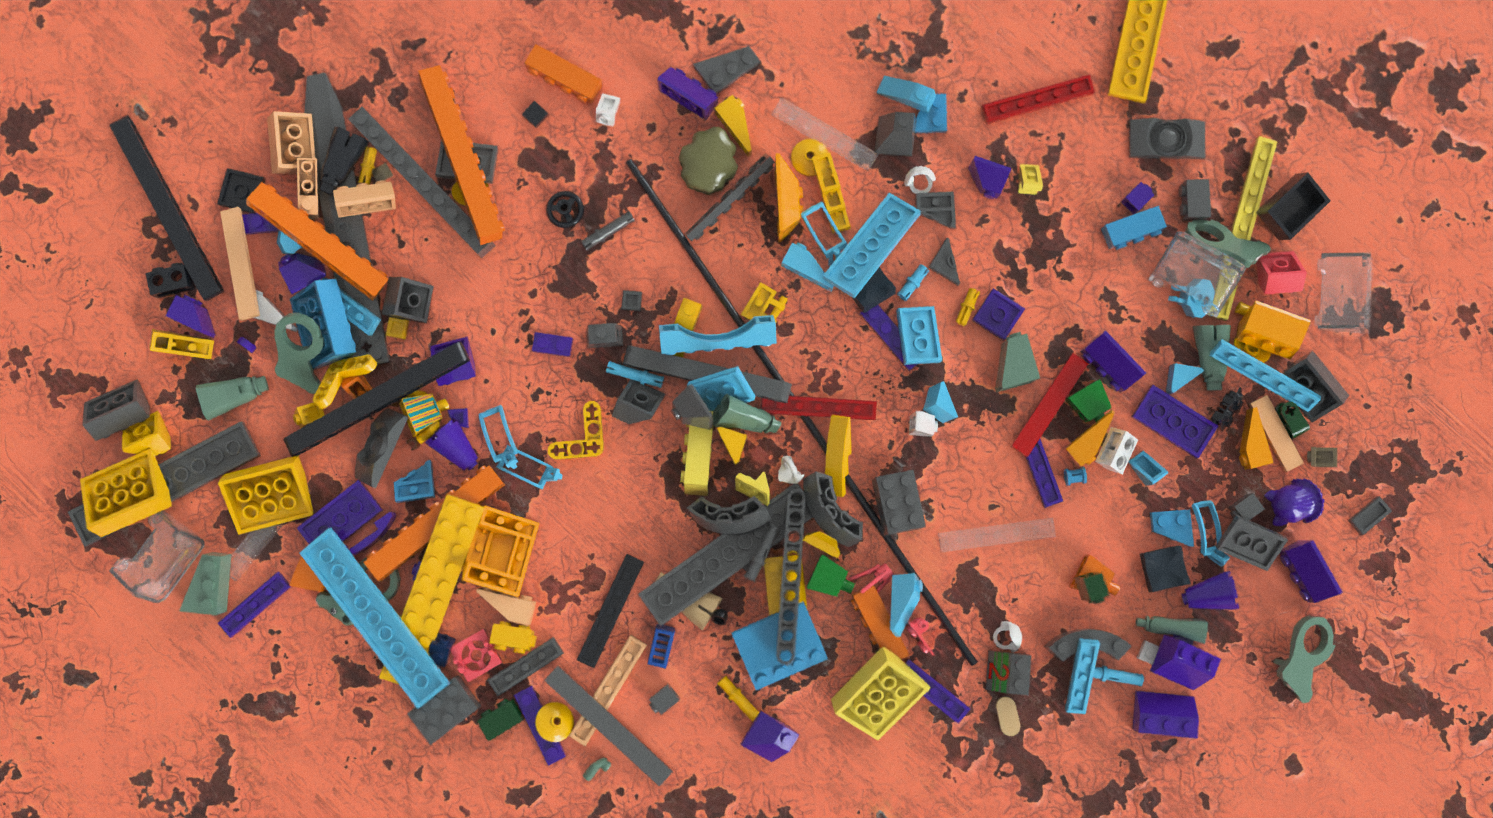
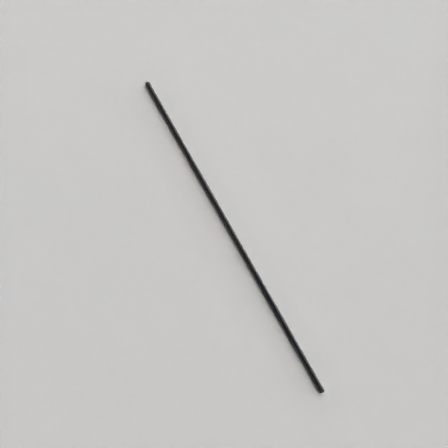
M632 159L628 160L626 165L738 327L745 324L634 161ZM760 345L752 346L772 377L776 380L784 381ZM790 391V395H789V396H795V395L792 393V391ZM800 416L826 454V440L809 416ZM850 475L845 476L846 485L908 574L915 573L918 579L921 580L892 536L883 535L880 519ZM922 581L923 590L921 594L970 665H975L978 661Z

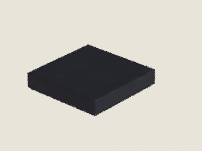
M227 168L217 205L227 208L239 207L243 212L255 214L256 212L246 205V199L261 182L265 183L266 178Z

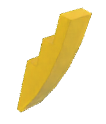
M830 152L812 157L822 200L829 215L840 232L851 229L840 190L841 186ZM830 224L832 234L836 233Z
M832 415L827 440L825 474L832 476L835 495L843 497L846 495L845 476L849 474L848 456L852 454L850 417Z

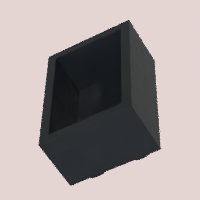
M1308 172L1298 173L1280 188L1256 213L1278 240H1291L1331 200Z

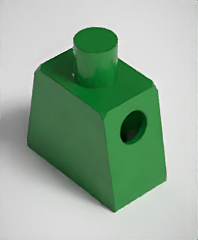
M1100 379L1065 399L1068 405L1085 423L1092 419L1097 422L1105 416L1104 412L1112 408Z
M821 554L806 588L837 597L840 590L851 594L855 583L845 579L848 574L847 570Z

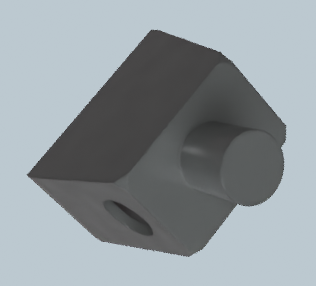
M616 323L587 326V348L624 346L622 326Z

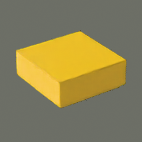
M389 317L386 336L406 340L409 321Z

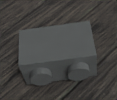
M1209 179L1185 180L1179 187V197L1182 198L1180 215L1183 216V221L1207 220L1211 217Z

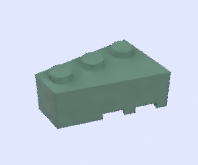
M211 552L201 556L180 607V612L219 615L227 612L231 554Z

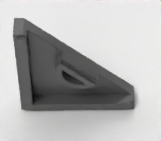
M946 238L928 268L959 286L960 281L950 239Z

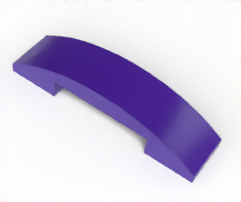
M389 512L374 522L378 530L349 549L345 545L353 556L377 543L392 526L397 516L396 513Z

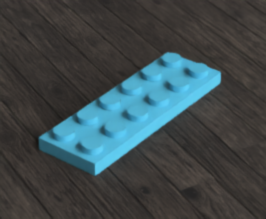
M888 193L825 272L823 280L855 299L914 224L921 211L893 194Z

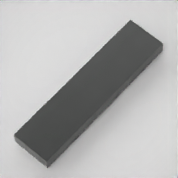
M553 637L488 679V682L496 695L499 696L564 654L555 637Z

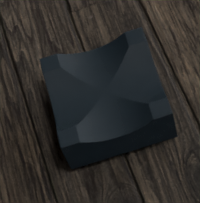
M879 267L853 300L862 312L865 313L893 296L896 292V287Z
M1173 546L1140 554L1148 592L1191 584L1184 564L1182 546Z

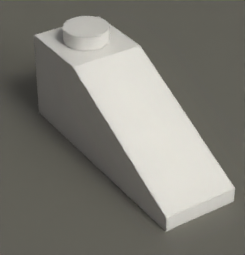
M256 290L260 316L254 318L276 325L285 315L268 298L263 296V292ZM293 323L286 326L288 330L294 332L298 330Z
M916 411L910 415L909 435L933 436L934 432H937L938 421H935L934 415L922 411Z

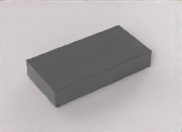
M1377 496L1348 521L1360 535H1364L1391 513L1392 510L1380 496Z

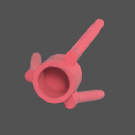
M884 563L881 566L877 564L873 568L846 580L854 581L875 572L873 574L875 579L861 589L860 592L864 593L879 582L881 584L876 589L879 593L891 581L890 578L894 574Z

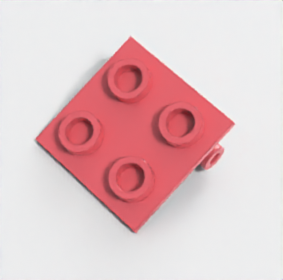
M916 618L912 622L908 621V626L905 628L912 637H917L919 640L917 645L923 653L935 655L921 637V634L929 627L928 622L922 618Z

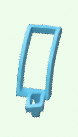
M821 201L802 212L801 217L826 258L829 259V266H831L834 262L833 254L836 260L841 250L848 244ZM822 208L832 228L842 241L827 251L806 216Z
M502 405L480 413L481 428L494 462L504 460L508 468H517L516 463L518 460L515 455L518 454V450L511 436ZM500 412L506 435L512 447L511 450L496 455L484 421L485 417Z
M507 445L504 452L511 450L512 447ZM518 450L519 454L546 466L538 484L503 468L504 460L499 461L496 467L542 490L546 481L562 480L563 477L559 473L560 469L553 468V466Z
M1211 500L1193 503L1192 508L1200 531L1201 553L1204 556L1208 555L1209 559L1222 567L1230 559V556L1219 551L1216 546L1207 548L1205 527L1199 510L1201 507L1209 506L1218 543L1222 537V531L1214 503Z

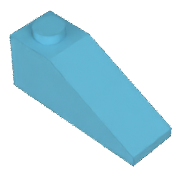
M889 76L883 77L876 92L879 95L925 113H929L936 98L935 90Z
M792 243L781 266L832 292L834 286L823 280L825 272L812 254L806 250L807 247L801 243Z
M915 573L892 575L890 630L896 637L901 636L920 600V592L923 590L922 581L918 579Z

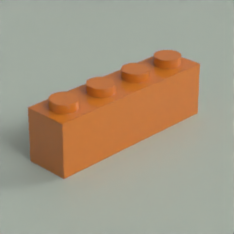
M537 44L534 45L524 62L528 73L535 77L537 75L541 76L546 83L552 86L554 84L559 86L560 90L566 94L572 93L576 95V98L583 103L589 102L592 104L603 86L600 78Z
M873 585L864 593H861L860 589L851 594L853 599L850 601L855 611H860L862 617L859 619L863 627L869 628L871 634L868 636L873 646L877 644L879 650L885 647L901 660L909 656L901 637H896L890 630L891 618L875 586Z

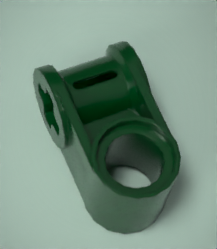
M1279 403L1275 407L1292 440L1310 430L1307 420L1303 417L1295 403Z

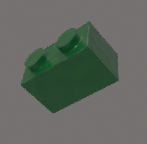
M1090 572L1074 577L1081 600L1096 604L1105 601L1104 597L1110 596L1101 572Z
M506 698L496 704L498 706L496 710L491 711L488 709L480 714L481 719L477 723L488 742L525 719L514 699L508 701Z

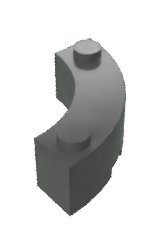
M816 471L804 478L805 499L813 518L828 536L847 547L862 541L863 522L858 521L845 510L842 511L836 503L837 497L833 488L832 476Z
M701 496L687 507L697 524L709 531L720 534L748 532L771 520L766 507L755 496L728 508L711 503Z
M1087 628L1062 633L1044 646L1052 655L1063 662L1069 656L1076 653L1079 638L1098 640L1100 642L1099 650L1115 660H1120L1132 647L1125 640L1112 633Z

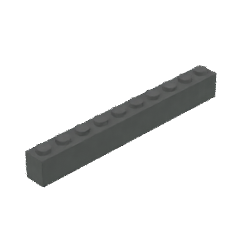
M360 107L348 118L481 258L496 246L493 242L480 245L471 219L363 107Z

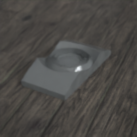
M1158 118L1130 120L1129 158L1205 159V121L1193 119L1163 120Z
M386 408L371 424L370 436L364 448L357 454L355 465L356 479L373 488L377 487L407 422V416Z

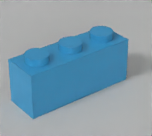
M1159 206L1106 224L1101 228L1108 248L1119 250L1126 247V243L1133 241L1136 244L1145 240L1144 237L1148 235L1151 238L1162 234V230L1167 226Z

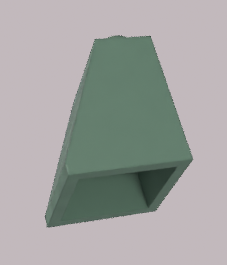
M1021 332L1011 334L1002 343L995 387L996 393L1033 383L1040 379L1027 334L1021 335Z

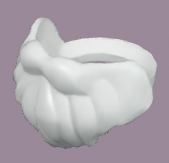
M916 166L908 171L904 184L909 186L915 194L928 193L936 177L929 168ZM915 175H925L928 180V187L926 189L918 190L914 187Z
M791 456L782 457L781 467L778 471L779 482L788 484L799 483L805 475H801L797 470Z
M1001 621L1000 627L993 634V640L999 648L1009 649L1014 653L1022 644V633L1016 624ZM1009 630L1013 642L1009 645L1000 644L997 639L998 633Z

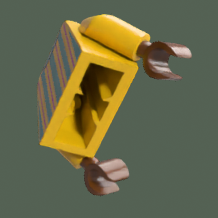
M420 390L391 404L394 407L400 406L403 415L408 417V427L412 436H416V438L407 441V444L412 441L415 442V447L411 450L418 449L420 443H424L434 435L440 427V421L442 420L441 412L449 409L446 399L436 402L433 394H427L425 391Z

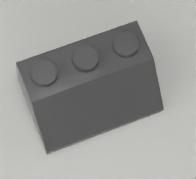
M1313 350L1282 372L1285 376L1321 396V400L1309 412L1300 408L1311 422L1341 406L1349 397L1346 390Z
M138 379L84 403L82 425L95 441L108 438L111 434L125 430L129 426L143 422L150 417V406Z

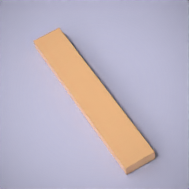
M235 207L220 213L239 320L243 321L260 316L242 211L241 208Z
M632 635L629 636L593 695V698L606 710L612 704L647 644ZM581 715L569 737L586 746L596 728Z

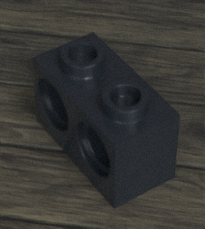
M182 263L171 264V267L165 269L163 267L154 268L152 272L145 273L149 293L155 298L195 290L193 280ZM182 273L181 280L177 281L178 274ZM163 278V283L158 286L159 279Z

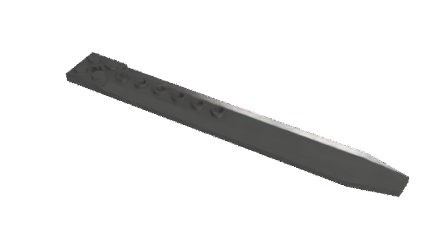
M320 73L307 76L304 113L312 114L315 158H317L318 191L326 232L335 234L343 245H349L356 251V255L360 258L364 257L371 262L363 214L338 218L334 195L331 196L319 190L321 170L328 151L333 128L347 129L343 108L327 74ZM354 167L347 179L339 187H356ZM334 272V277L340 289L381 319L372 336L367 335L347 319L351 327L352 339L356 345V353L349 356V358L371 355L377 362V365L390 363L378 296L372 301ZM366 342L372 345V348H369V352L362 349Z

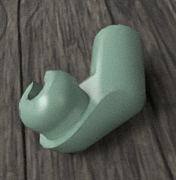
M607 758L595 761L584 772V779L590 781L600 768L606 772L610 768L611 762L607 761Z

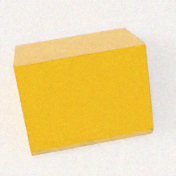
M723 427L717 428L734 464H739L747 435Z

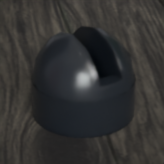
M723 608L716 609L711 619L715 624L725 625L728 620V613Z

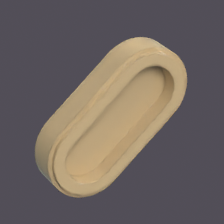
M1000 697L995 704L1000 729L1005 735L1014 736L1020 731L1016 704L1009 697Z

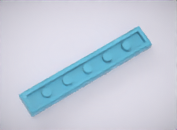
M1223 339L1210 352L1211 357L1289 402L1295 403L1307 412L1321 400V396Z

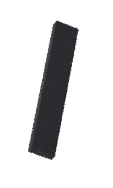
M626 554L577 658L578 661L595 668L644 561Z

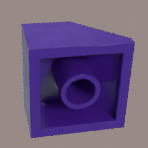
M184 295L183 298L175 296L166 314L167 317L214 338L216 335L208 310L201 307L202 302L187 295Z
M468 337L431 346V356L455 343L462 342L470 358L468 363L437 379L438 386L449 385L453 382L476 377L475 363Z

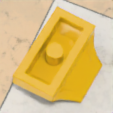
M820 531L805 534L804 542L835 558L839 557L840 550L836 539Z

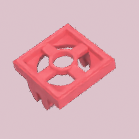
M485 629L478 631L451 648V653L454 656L453 662L458 665L457 670L461 674L463 673L467 682L503 663L497 650L494 649V645L489 643L490 638ZM473 641L483 642L484 648L475 647ZM467 645L470 649L469 656L462 660V651ZM480 650L482 658L479 661L473 660L471 657L472 651ZM488 652L491 657L488 665H485L483 659ZM470 662L477 663L480 670H472L465 665Z

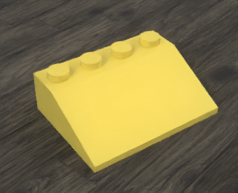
M882 647L835 694L831 702L836 715L876 740H879L930 689V686L897 655Z

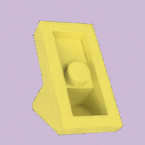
M1020 164L1018 192L1022 194H1037V191H1042L1043 182L1039 165Z
M739 472L735 477L736 490L749 497L755 496L762 504L768 506L770 504V491L765 472L756 480Z

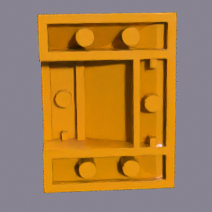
M776 153L774 173L778 203L777 231L778 242H782L800 223L801 213L804 212L803 205H800L799 198H803L802 187H799L797 178L780 153Z
M484 506L463 564L462 581L519 597L539 523Z

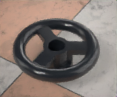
M560 191L549 199L546 213L548 219L555 226L569 228L581 220L584 206L580 197L575 193ZM560 197H570L569 200L561 199L557 202L556 205H553V203ZM576 201L578 205V214L572 220L570 212L572 210V205ZM567 206L568 209L566 211H562V207ZM552 211L564 215L567 222H560L555 219Z

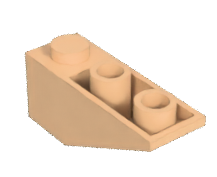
M297 158L298 210H304L309 215V219L318 220L317 158Z
M485 587L477 589L476 592L506 619L524 625H531L536 601H532V597L521 595L519 598L505 593L494 592V590Z

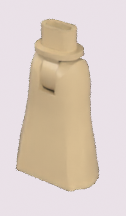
M661 572L657 577L656 581L663 577L665 574ZM709 592L682 611V613L698 628L703 630L723 598Z

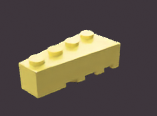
M686 425V427H689V434H685L684 438L687 452H683L682 464H686L685 471H681V482H684V492L690 495L708 496L713 428L709 430Z

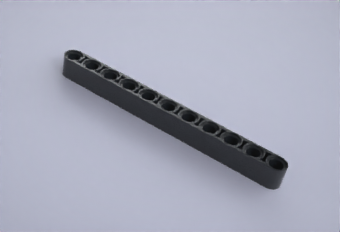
M128 115L110 124V128L200 295L205 301H209L223 293L224 289L134 122Z
M462 342L455 343L288 435L283 441L291 457L300 455L468 363L470 358Z

